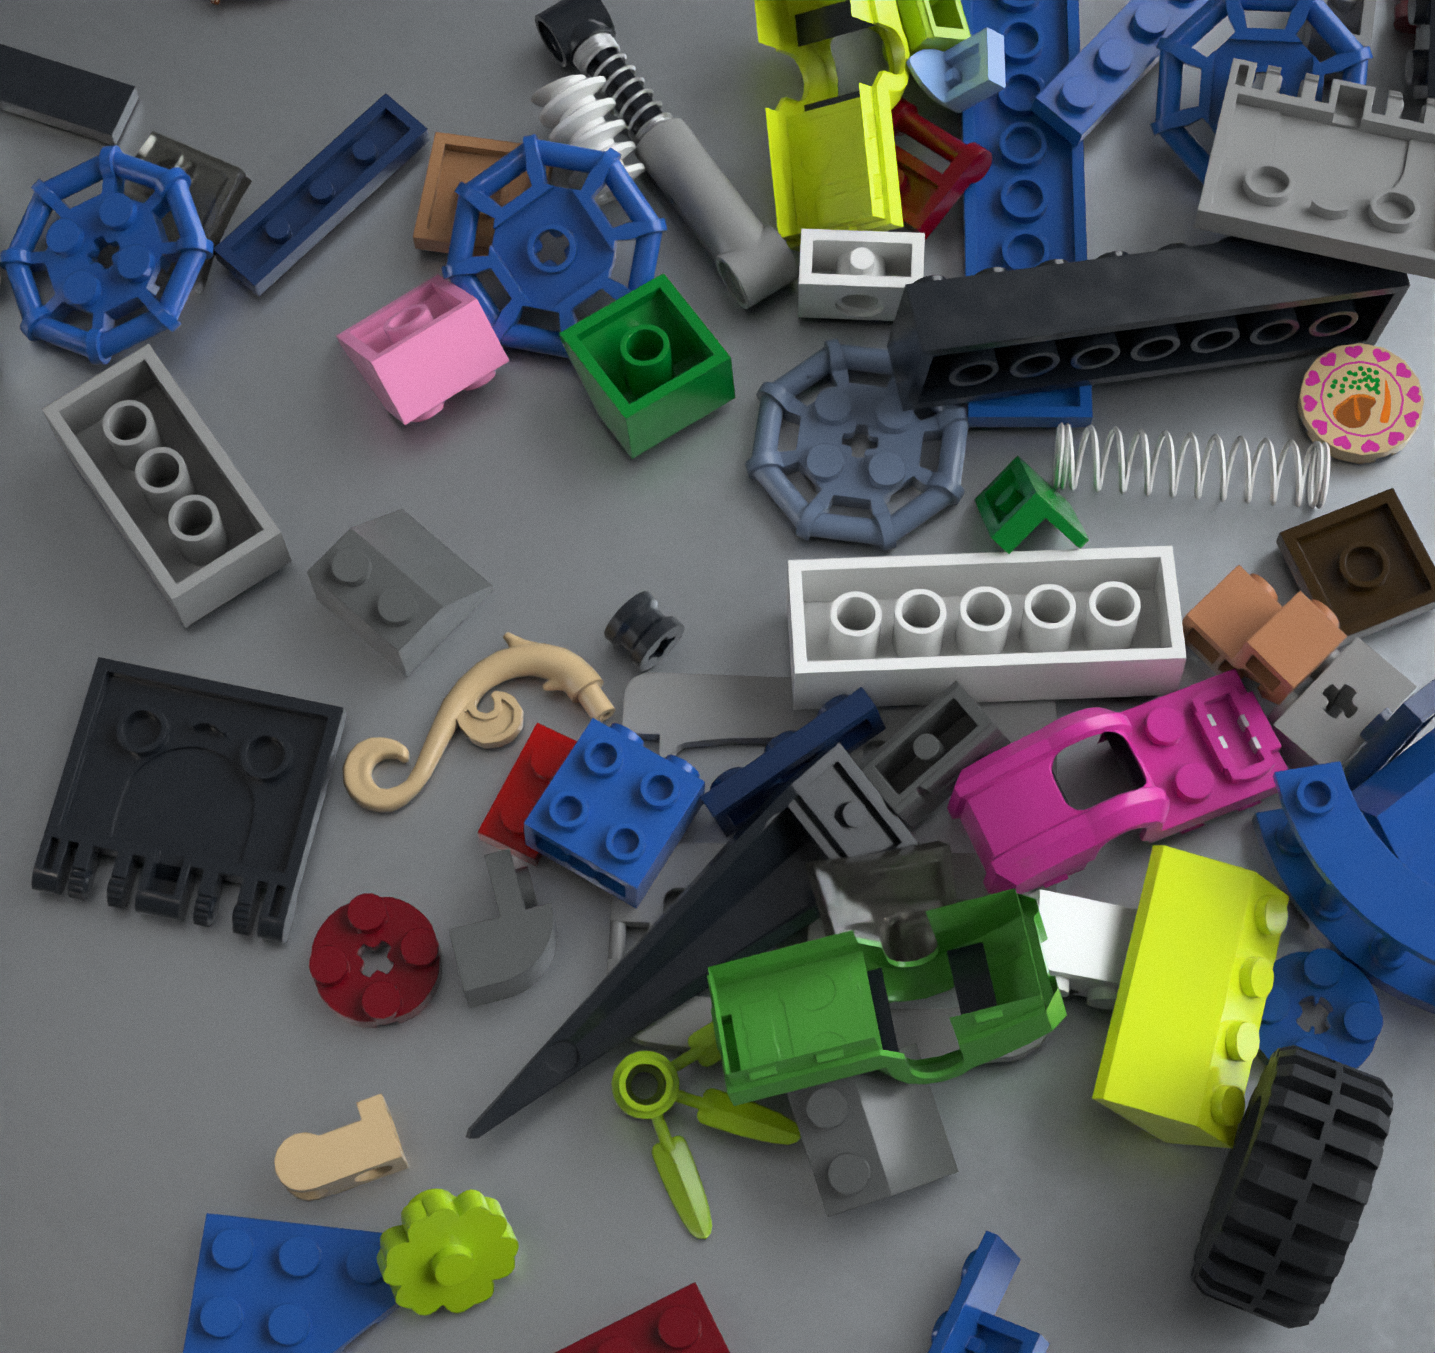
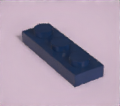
M862 687L850 695H838L826 702L818 711L817 717L799 730H789L773 738L765 747L764 754L745 767H734L723 772L713 781L710 790L700 798L725 836L728 837L744 825L779 785H784L828 745L840 742L847 753L850 754L884 731L886 727L876 705Z

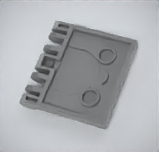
M1233 58L1194 228L1435 279V99L1427 98L1426 104L1422 106L1418 122L1401 119L1404 107L1402 92L1389 90L1383 115L1371 113L1376 87L1333 78L1327 103L1315 101L1319 75L1306 73L1304 80L1300 82L1297 97L1279 93L1283 78L1281 76V67L1268 65L1263 89L1260 90L1252 88L1257 63Z

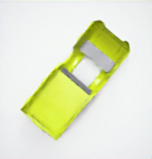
M754 0L759 43L774 47L776 52L793 58L799 66L804 83V92L799 101L783 97L780 99L775 110L765 107L778 233L786 240L790 250L800 252L801 229L885 232L902 228L903 217L891 109L901 100L907 86L910 69L906 62L910 58L907 39L900 23L896 1ZM865 28L875 31L884 42L889 72H878L872 86L859 83L860 91L838 96V76L831 52L832 40L836 36Z

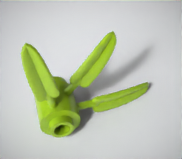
M713 1021L692 1033L688 1037V1046L691 1049L671 1062L657 1052H634L618 1064L611 1080L612 1096L617 1106L624 1113L638 1119L651 1118L660 1141L653 1145L651 1149L653 1160L681 1221L690 1234L698 1239H707L711 1234V1213L703 1184L687 1141L680 1135L671 1137L663 1114L672 1107L674 1102L698 1109L697 1119L700 1123L738 1136L785 1145L796 1143L801 1139L796 1122L752 1101L733 1106L727 1092L715 1088L705 1090L703 1097L679 1090L677 1072L696 1060L704 1067L712 1066L721 1060L716 1044ZM643 1072L651 1074L657 1082L655 1094L647 1099L637 1097L631 1088V1082L635 1075Z

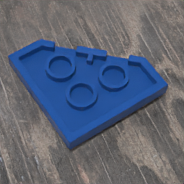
M206 1213L183 1353H342L346 1345L373 1324H379L399 1308L390 1285L383 1280L376 1258L381 1248L380 1237L382 1233Z

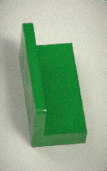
M1018 455L974 499L991 539L1008 554L1045 518L1079 549L1089 541L1071 504Z

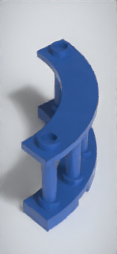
M1340 761L1274 772L1273 780L1282 808L1255 813L1252 824L1261 853L1278 888L1289 896L1295 908L1310 925L1308 930L1325 948L1336 952L1341 959L1349 961L1356 966L1375 987L1400 1001L1435 1014V888L1405 866L1373 831L1353 797Z

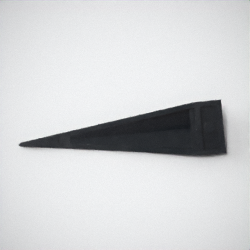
M840 742L828 745L784 785H779L468 1128L466 1138L478 1139L593 1061L709 987L707 975H709L708 967L766 952L872 887L919 845L914 836Z

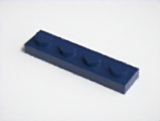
M385 93L213 249L217 261L259 297L430 141L428 128Z

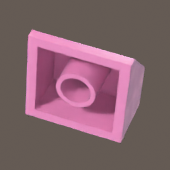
M439 274L336 335L340 345L385 409L405 425L411 421L421 422L433 417L442 410L445 400L462 390L470 391L487 384L494 378L495 370L509 362L477 298L450 281L444 280Z

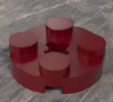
M363 893L353 898L349 904L343 905L334 911L321 925L312 944L309 970L322 1001L333 1014L357 1027L377 1028L376 1025H388L396 1021L400 1024L413 1019L432 1001L442 979L441 948L430 921L417 908L397 898L379 897L373 893ZM380 947L389 949L387 958L393 965L392 969L387 974L376 970L370 977L365 976L362 971L366 964L361 958L367 950L376 951Z

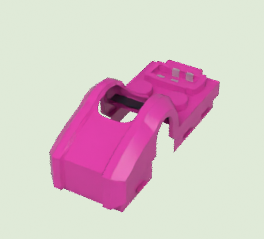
M1232 669L1120 713L1094 707L1079 710L1059 718L1040 730L1014 741L962 769L947 809L952 819L961 820L986 871L983 884L988 894L1014 888L1017 893L1024 894L1041 886L1047 888L1069 879V875L1084 870L1088 862L1095 860L1099 850L1106 843L1128 831L1142 828L1139 836L1142 841H1149L1148 844L1178 832L1184 834L1205 825L1204 822L1234 810L1240 812L1262 803V799L1278 793L1273 780L1274 772L1288 770L1279 753L1282 746L1253 691L1247 692L1237 671ZM1101 734L1097 744L1108 740L1132 790L1116 795L1091 808L1075 810L1070 806L1052 770L1053 761L1056 755L1064 748L1088 737Z

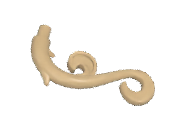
M508 632L504 634L503 639L509 648L496 651L476 663L458 679L443 699L417 762L406 781L389 789L379 788L374 783L372 771L379 762L385 759H397L405 764L409 762L410 753L406 746L397 740L385 737H370L357 743L347 754L342 767L343 784L350 798L363 809L377 813L393 812L405 806L421 791L431 777L458 726L472 744L484 749L503 747L514 741L523 729L524 717L523 710L514 696L506 692L494 691L491 694L494 710L486 714L477 709L480 700L486 692L510 679L528 676L547 679L549 681L542 685L545 691L560 690L566 692L573 703H581L591 719L594 718L601 723L610 718L616 709L601 689L604 681L582 657L566 648L525 640Z

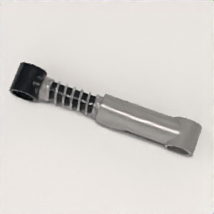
M561 0L535 15L538 33L545 47L560 66L567 67L571 65L577 67L586 78L605 77L607 83L598 91V93H601V99H605V96L606 98H614L616 105L610 112L612 115L625 121V128L628 129L627 134L630 139L634 140L636 146L635 155L640 163H643L646 171L713 258L723 283L736 302L744 309H749L798 279V265L781 235L771 226L764 227L684 120L673 118L671 113H662V101H653V90L643 88L644 78L634 76L635 66L625 64L627 56L626 54L619 53L620 47L614 40L616 37L615 26L601 0Z

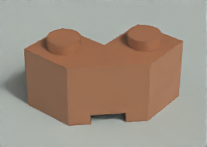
M1238 565L1183 618L1184 641L1216 675L1235 669L1240 679L1246 677L1261 684L1257 689L1262 698L1280 705L1338 648L1347 635L1339 629V621L1335 614L1322 602L1315 599L1310 600L1299 591L1282 607L1277 602L1278 596L1275 590L1264 578L1254 573L1249 575Z

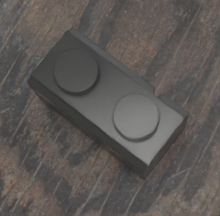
M955 681L858 767L891 808L914 828L952 795L962 769L1009 745L1011 742L963 687Z

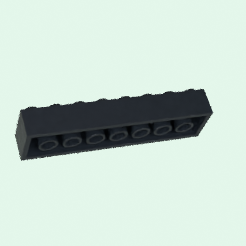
M1234 236L1223 238L1216 243L1188 246L1185 243H1172L1152 252L1128 254L1125 251H1112L1092 260L1068 263L1064 259H1052L1031 268L1008 271L1003 267H991L971 276L946 279L941 275H930L920 278L914 283L905 284L887 343V349L903 411L1324 353L1337 346L1356 343L1374 346L1409 289L1410 282L1407 273Z

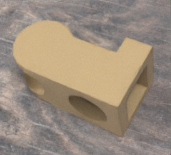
M382 1093L356 1102L361 1116L360 1121L319 1136L304 1132L294 1134L283 1141L277 1149L274 1159L275 1172L290 1194L297 1199L305 1201L320 1200L409 1168L389 1107Z

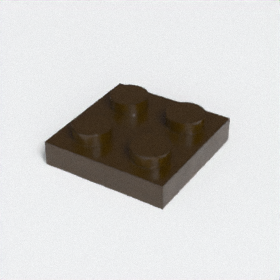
M1394 488L1279 532L1276 543L1301 592L1310 600L1315 599L1325 604L1337 617L1339 629L1347 635L1338 647L1351 643L1356 637L1361 639L1435 609V566Z

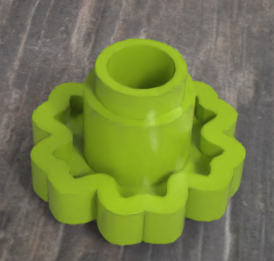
M428 1189L414 1196L408 1205L403 1208L401 1212L402 1225L391 1227L382 1233L380 1237L381 1248L376 1258L383 1280L390 1285L394 1299L399 1306L411 1308L415 1313L424 1316L437 1311L442 1305L452 1313H461L471 1308L474 1304H479L492 1297L494 1292L493 1280L504 1278L513 1272L515 1268L514 1257L518 1252L519 1244L511 1225L507 1222L500 1203L496 1199L484 1197L482 1193L473 1189L466 1190L457 1197L444 1189Z

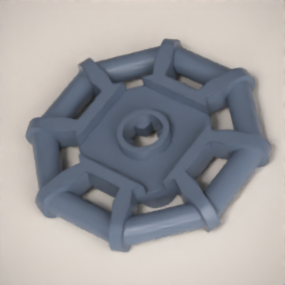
M837 338L826 340L821 350L774 382H764L756 393L760 405L752 456L745 463L748 477L752 480H758L796 527L795 535L806 541L813 536L881 545L883 551L894 549L899 539L946 506L958 505L965 494L961 486L967 434L970 428L967 422L968 407H961L960 404L930 407L936 415L924 420H920L915 415L914 410L903 411L889 353L886 349L840 344ZM848 370L892 375L887 387L849 383ZM826 375H830L832 387L822 390L817 395L816 400L810 405L806 406L795 398V396ZM782 418L799 425L796 450L777 451ZM856 434H863L868 436L869 441L875 442L877 448L866 449L864 457L857 458L852 456V448L844 445L843 442L846 439L853 438ZM942 439L937 472L920 467L923 442ZM798 471L804 478L807 475L815 485L817 496L808 503L786 476ZM913 486L922 493L892 515L890 514L886 504L891 500V495L904 487L905 491ZM832 505L869 509L871 519L830 514L829 511Z

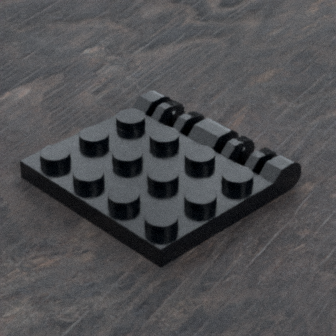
M98 657L33 868L32 889L60 896L68 881L67 894H69V897L85 901L94 884L98 867V853L116 857L111 878L107 885L106 897L108 906L124 909L131 896V890L136 879L137 862L145 864L136 891L135 911L181 922L187 913L192 896L194 875H203L197 893L198 896L195 900L193 924L210 927L218 912L222 893V881L241 883L237 904L232 914L233 932L249 936V933L251 934L260 906L261 889L264 888L267 891L259 916L257 937L285 944L292 928L298 892L347 718L344 707ZM75 848L77 849V852L73 862V851Z

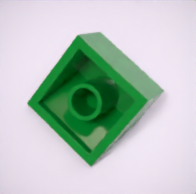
M664 273L559 333L560 340L598 415L632 459L736 398L731 356Z

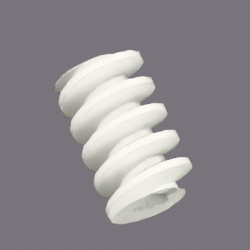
M582 74L562 77L539 88L532 95V103L536 106L544 107L540 112L541 124L546 128H554L549 135V141L601 151L613 148L622 154L620 162L633 180L644 172L645 167L643 163L624 165L623 159L635 149L634 143L632 141L615 143L613 137L625 128L624 120L619 119L605 122L603 116L616 105L614 98L596 100L594 94L607 83L604 76L586 78ZM574 171L568 179L569 187L581 190L588 173ZM607 185L594 198L599 207L616 200Z

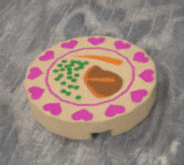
M1356 343L1337 346L1317 357L1303 377L1297 401L1299 419L1302 417L1303 424L1307 428L1306 434L1312 442L1320 441L1321 444L1327 442L1330 448V456L1335 459L1365 464L1375 462L1377 458L1386 457L1389 454L1392 456L1404 449L1420 424L1424 398L1419 379L1403 359L1385 348Z

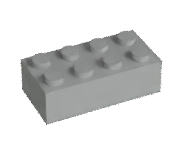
M147 344L42 408L57 441L185 628L292 561L281 531L150 344Z

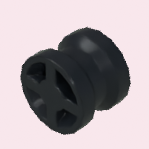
M643 591L629 599L614 614L606 626L604 636L612 645L624 646L630 652L631 663L639 671L644 672L658 664L676 646L684 632V625L676 617L665 616L658 610V600L650 592Z

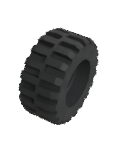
M1296 1045L1277 1048V1051H1274L1268 1065L1265 1066L1260 1076L1258 1085L1251 1095L1248 1107L1238 1126L1233 1149L1230 1148L1201 1230L1200 1241L1194 1256L1195 1262L1191 1271V1280L1203 1295L1289 1329L1309 1325V1322L1314 1320L1320 1305L1324 1304L1328 1297L1335 1277L1338 1276L1345 1261V1255L1358 1229L1360 1217L1365 1205H1367L1373 1187L1372 1183L1384 1152L1383 1146L1390 1128L1391 1121L1389 1118L1393 1111L1394 1101L1392 1100V1091L1381 1078Z

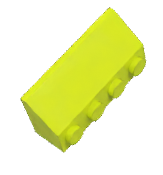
M1153 845L1092 1099L1165 1143L1233 1149L1237 1127L1245 1112L1244 1096L1252 1061L1259 1049V1030L1266 998L1273 987V967L1280 936L1287 925V905L1289 901L1287 894L1255 871L1169 846Z

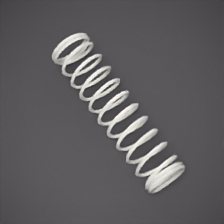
M1061 422L1057 427L1053 462V487L1055 490L1059 487L1061 490L1065 489L1068 477L1069 488L1072 491L1076 489L1089 433H1091L1094 490L1097 493L1100 492L1114 434H1116L1119 491L1123 495L1127 491L1133 456L1139 436L1141 435L1144 462V493L1147 497L1152 492L1160 449L1166 437L1169 458V495L1172 498L1177 494L1183 458L1191 438L1194 456V492L1197 500L1202 496L1206 468L1213 443L1216 440L1219 455L1220 500L1222 502L1227 497L1232 465L1240 442L1242 443L1244 454L1245 502L1247 504L1252 499L1257 466L1265 444H1267L1269 453L1270 503L1272 506L1277 501L1282 467L1290 446H1292L1295 460V505L1300 507L1302 504L1308 465L1309 506L1312 509L1315 507L1321 509L1326 501L1330 476V448L1327 442L1321 444L1320 441H1314L1308 448L1301 467L1299 448L1296 442L1290 439L1283 446L1276 466L1273 444L1266 437L1258 444L1251 465L1248 443L1243 436H1238L1230 449L1227 463H1225L1223 442L1218 434H1214L1207 442L1200 467L1198 441L1194 433L1189 432L1182 441L1175 466L1173 440L1170 433L1164 430L1157 439L1150 465L1147 435L1142 428H1139L1131 440L1125 464L1122 434L1120 429L1115 426L1107 436L1101 463H1099L1097 432L1091 424L1083 432L1074 467L1071 425L1069 423L1064 425Z

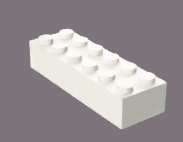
M1172 545L1013 551L1010 554L1007 552L788 560L786 599L793 710L820 709L830 699L841 694L850 695L860 687L865 690L876 707L929 705L955 681L963 687L976 703L1167 695L1179 689L1187 657Z

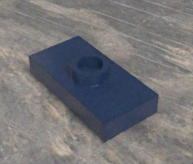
M1435 679L1406 700L1395 713L1388 707L1385 708L1362 730L1360 736L1367 744L1343 769L1351 792L1404 752L1435 718Z

